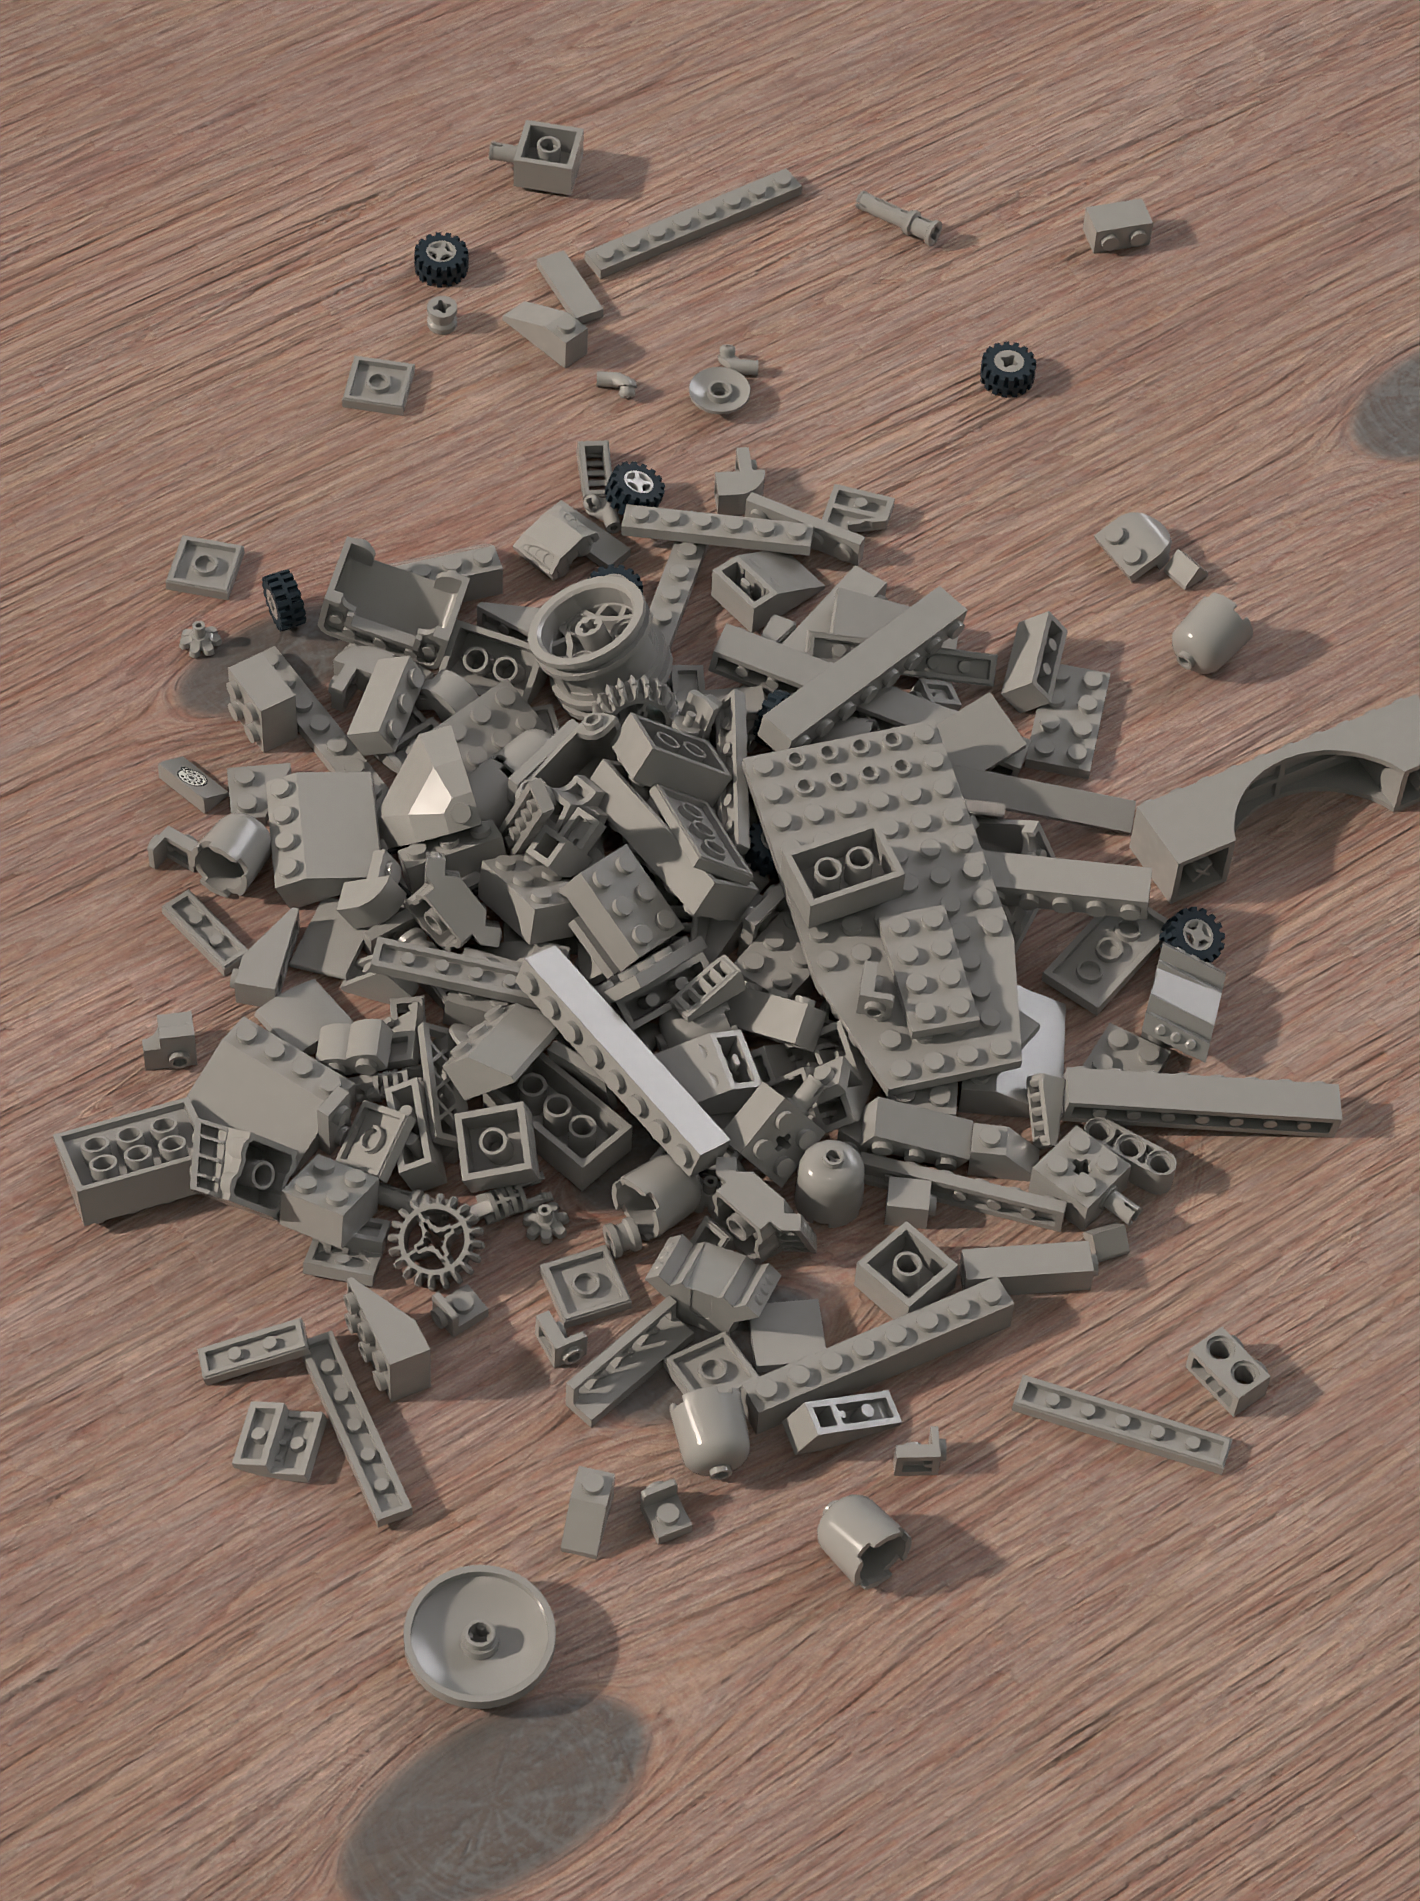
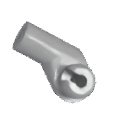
M724 344L719 348L718 361L722 366L736 370L742 375H758V360L739 359L735 355L736 350L733 345Z

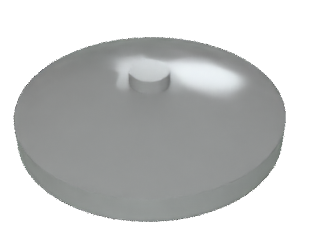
M491 1565L460 1567L433 1579L414 1598L404 1623V1651L409 1668L417 1681L440 1700L469 1709L499 1707L526 1695L545 1676L555 1651V1620L546 1598L534 1584L523 1576L508 1569Z

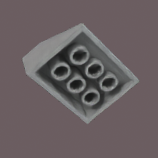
M371 771L296 772L265 782L275 889L290 909L341 895L344 882L367 879L373 851L381 850L374 778Z
M1017 985L1019 1010L1040 1024L1039 1031L1022 1049L1021 1068L1003 1071L998 1076L996 1074H989L960 1081L958 1112L1030 1118L1026 1086L1027 1077L1039 1073L1062 1078L1064 1076L1066 1004Z
M244 1016L221 1040L187 1095L200 1119L234 1129L249 1131L298 1150L295 1157L296 1169L290 1176L292 1178L319 1149L317 1109L337 1086L350 1092L351 1112L356 1108L354 1082Z
M189 1097L53 1135L76 1208L84 1226L103 1223L111 1218L125 1214H134L146 1208L160 1204H169L177 1199L200 1194L190 1189L191 1150L193 1149L192 1134L194 1133L195 1117L198 1118V1115Z

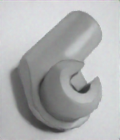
M597 371V387L620 388L619 395L621 398L630 399L635 396L637 383L634 379L620 372Z
M594 494L585 497L583 506L590 516L603 520L608 533L613 534L621 530L617 510L610 506L611 502H607L606 499L597 497Z

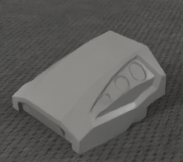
M557 504L545 512L520 536L513 545V549L534 568L555 581L557 578L567 574L572 561L576 557H583L591 551L592 541L596 542L600 538L596 531H592L584 526L564 507Z

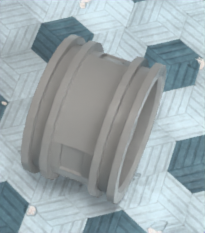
M597 576L564 588L539 609L529 627L528 643L532 654L535 656L541 669L550 676L551 688L560 706L568 715L583 721L588 714L592 713V703L597 702L598 693H606V684L614 687L617 685L618 678L625 682L629 681L632 675L635 680H639L644 674L649 681L657 677L661 684H665L672 671L673 657L669 645L666 643L659 628L652 623L650 608L644 600L642 592L635 583L625 578Z

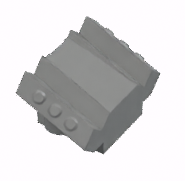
M426 851L424 884L406 900L404 905L439 950L451 952L455 947L461 948L470 939L478 942L480 945L499 947L502 938L499 921L486 919L485 903L479 902L462 881L459 871L445 869L446 859L444 853Z
M1163 941L1145 1013L1141 1038L1162 1048L1169 1047L1180 1050L1184 1054L1193 1056L1206 1063L1226 972L1216 968L1209 962L1200 960L1199 957L1193 954L1186 953L1185 950L1179 947H1174Z
M195 1117L194 1133L192 1134L193 1149L191 1150L190 1189L193 1192L209 1196L219 1202L280 1223L281 1190L287 1185L289 1177L296 1169L295 1157L298 1150L249 1131L226 1127Z
M716 1157V1175L722 1180L720 1182L722 1186L716 1190L712 1197L715 1211L711 1218L733 1237L735 1249L738 1252L747 1255L756 1265L762 1264L768 1258L782 1251L817 1253V1235L801 1214H795L786 1200L754 1172H747L737 1157Z
M682 1234L668 1238L645 1280L665 1298L670 1295L677 1301L676 1317L682 1323L715 1334L726 1331L730 1336L731 1332L738 1328L740 1321L759 1318L782 1275L769 1263L756 1265L747 1255L708 1242L693 1244Z

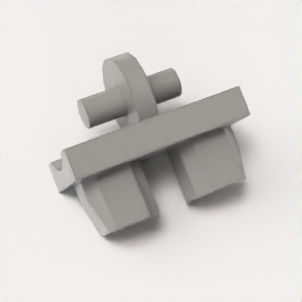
M693 689L688 693L680 716L674 718L672 728L704 740H709L712 732L711 727L716 715L720 713L723 704L712 694L703 695L696 689Z

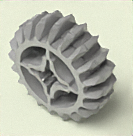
M645 674L639 680H635L632 675L629 681L625 682L618 678L617 685L614 687L606 684V693H598L597 702L592 703V713L598 712L616 716L621 726L630 712L672 727L674 718L680 715L677 698L667 684H661L657 677L649 681Z
M442 1193L437 1194L435 1204H432L430 1196L425 1194L423 1195L424 1206L421 1207L413 1199L410 1201V1206L414 1209L413 1212L409 1214L403 1208L399 1210V1214L405 1219L404 1222L392 1221L391 1223L393 1228L400 1231L399 1234L388 1235L390 1242L399 1244L388 1250L391 1256H401L393 1265L397 1270L407 1266L402 1277L409 1280L416 1274L414 1285L419 1288L424 1284L426 1278L428 1279V1288L433 1291L437 1287V1280H441V1285L445 1290L449 1289V1278L452 1276L458 1284L463 1283V1278L459 1272L464 1269L467 1274L472 1275L474 1270L468 1265L469 1261L480 1263L482 1260L478 1254L473 1253V1250L485 1248L484 1242L474 1240V1238L484 1234V1229L482 1227L471 1228L479 1221V1217L476 1214L466 1217L471 1209L470 1206L465 1203L457 1209L459 1200L455 1196H452L447 1205H445V1196ZM443 1214L451 1216L459 1222L452 1226L448 1224L444 1227H436L428 1216ZM417 1223H419L422 1229V1238L417 1244L413 1245L414 1249L409 1251L410 1234ZM428 1228L439 1238L445 1237V1240L441 1241L443 1243L441 1248L445 1253L444 1256L433 1245L428 1247V1243H432L430 1240L432 1236ZM464 1232L465 1239L462 1252L454 1261L450 1252L451 1245L459 1238L458 1235ZM436 1256L445 1267L435 1270L425 1269L414 1262L421 1257L424 1260L427 1257Z

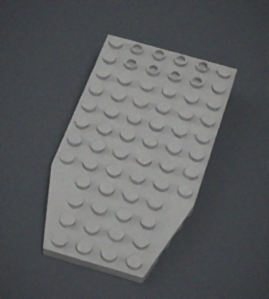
M930 720L742 758V768L815 988L820 996H824L829 1003L830 1011L836 1020H841L842 1025L848 1032V1038L864 1056L865 1064L887 1097L1021 1068L1022 1049L1014 937L936 721ZM878 821L905 872L902 897L808 929L781 877L783 852ZM945 905L980 1018L979 1027L911 1039L877 926L878 916ZM865 960L879 962L877 976L883 977L881 993L893 994L895 996L891 1018H870L865 1014L856 1013Z

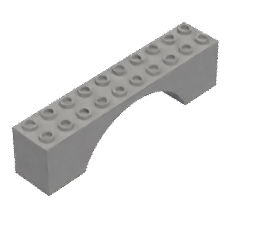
M1415 694L1405 699L1399 698L1390 705L1378 710L1372 709L1363 716L1350 721H1342L1337 726L1323 732H1315L1306 739L1296 743H1287L1281 749L1268 754H1260L1251 761L1241 765L1230 766L1224 772L1211 777H1203L1196 783L1184 788L1173 789L1168 794L1157 799L1144 801L1136 809L1129 848L1143 867L1152 868V880L1167 901L1172 904L1227 881L1236 842V830L1253 812L1276 799L1312 791L1340 792L1371 800L1392 812L1420 802L1419 696Z

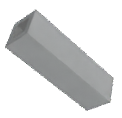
M1089 1241L962 1249L959 1264L962 1290L997 1276L1009 1295L1090 1290L1093 1276L1098 1275L1099 1271L1098 1258L1096 1254H1091Z

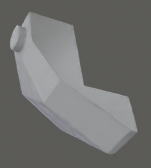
M451 725L418 735L377 811L380 839L385 840L388 849L422 842L482 825Z
M841 1020L822 1027L814 1052L786 1044L763 1046L750 1052L761 1081L783 1097H789L790 1099L808 1078L807 1076L809 1074L814 1075L816 1067L844 1055L862 1077L861 1083L854 1087H848L847 1093L817 1105L815 1102L807 1111L809 1114L808 1118L826 1133L859 1121L873 1085V1076L865 1064L864 1056L848 1038V1032L842 1025Z

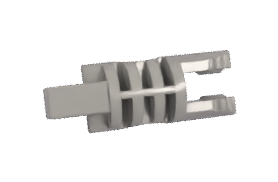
M422 1065L403 1067L402 1071L396 1068L392 1071L383 1070L381 1074L375 1072L373 1075H360L349 1078L350 1081L355 1083L356 1102H363L364 1100L377 1103L382 1102L386 1098L385 1088L416 1077L424 1086Z
M540 1171L539 1181L496 1188L477 1195L478 1203L470 1206L471 1209L466 1217L476 1214L479 1220L485 1219L486 1224L490 1225L554 1199L551 1191L542 1192L530 1199L526 1198L523 1188L537 1185L545 1179L543 1171Z

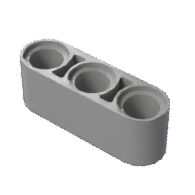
M1094 1117L1086 1122L1085 1132L1095 1139H1100L1098 1140L1100 1143L1131 1165L1128 1179L1130 1183L1155 1195L1167 1193L1171 1189L1177 1166L1176 1158L1173 1154L1106 1118Z

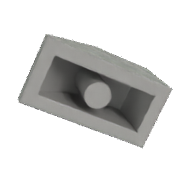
M373 954L356 960L348 979L343 980L340 986L344 992L389 1005L390 998L412 997L419 988L418 982L370 972Z
M973 1123L967 1175L1030 1182L1032 1168L1039 1162L1040 1150L1007 1126Z
M579 1466L567 1511L561 1543L562 1552L597 1559L614 1498V1473Z

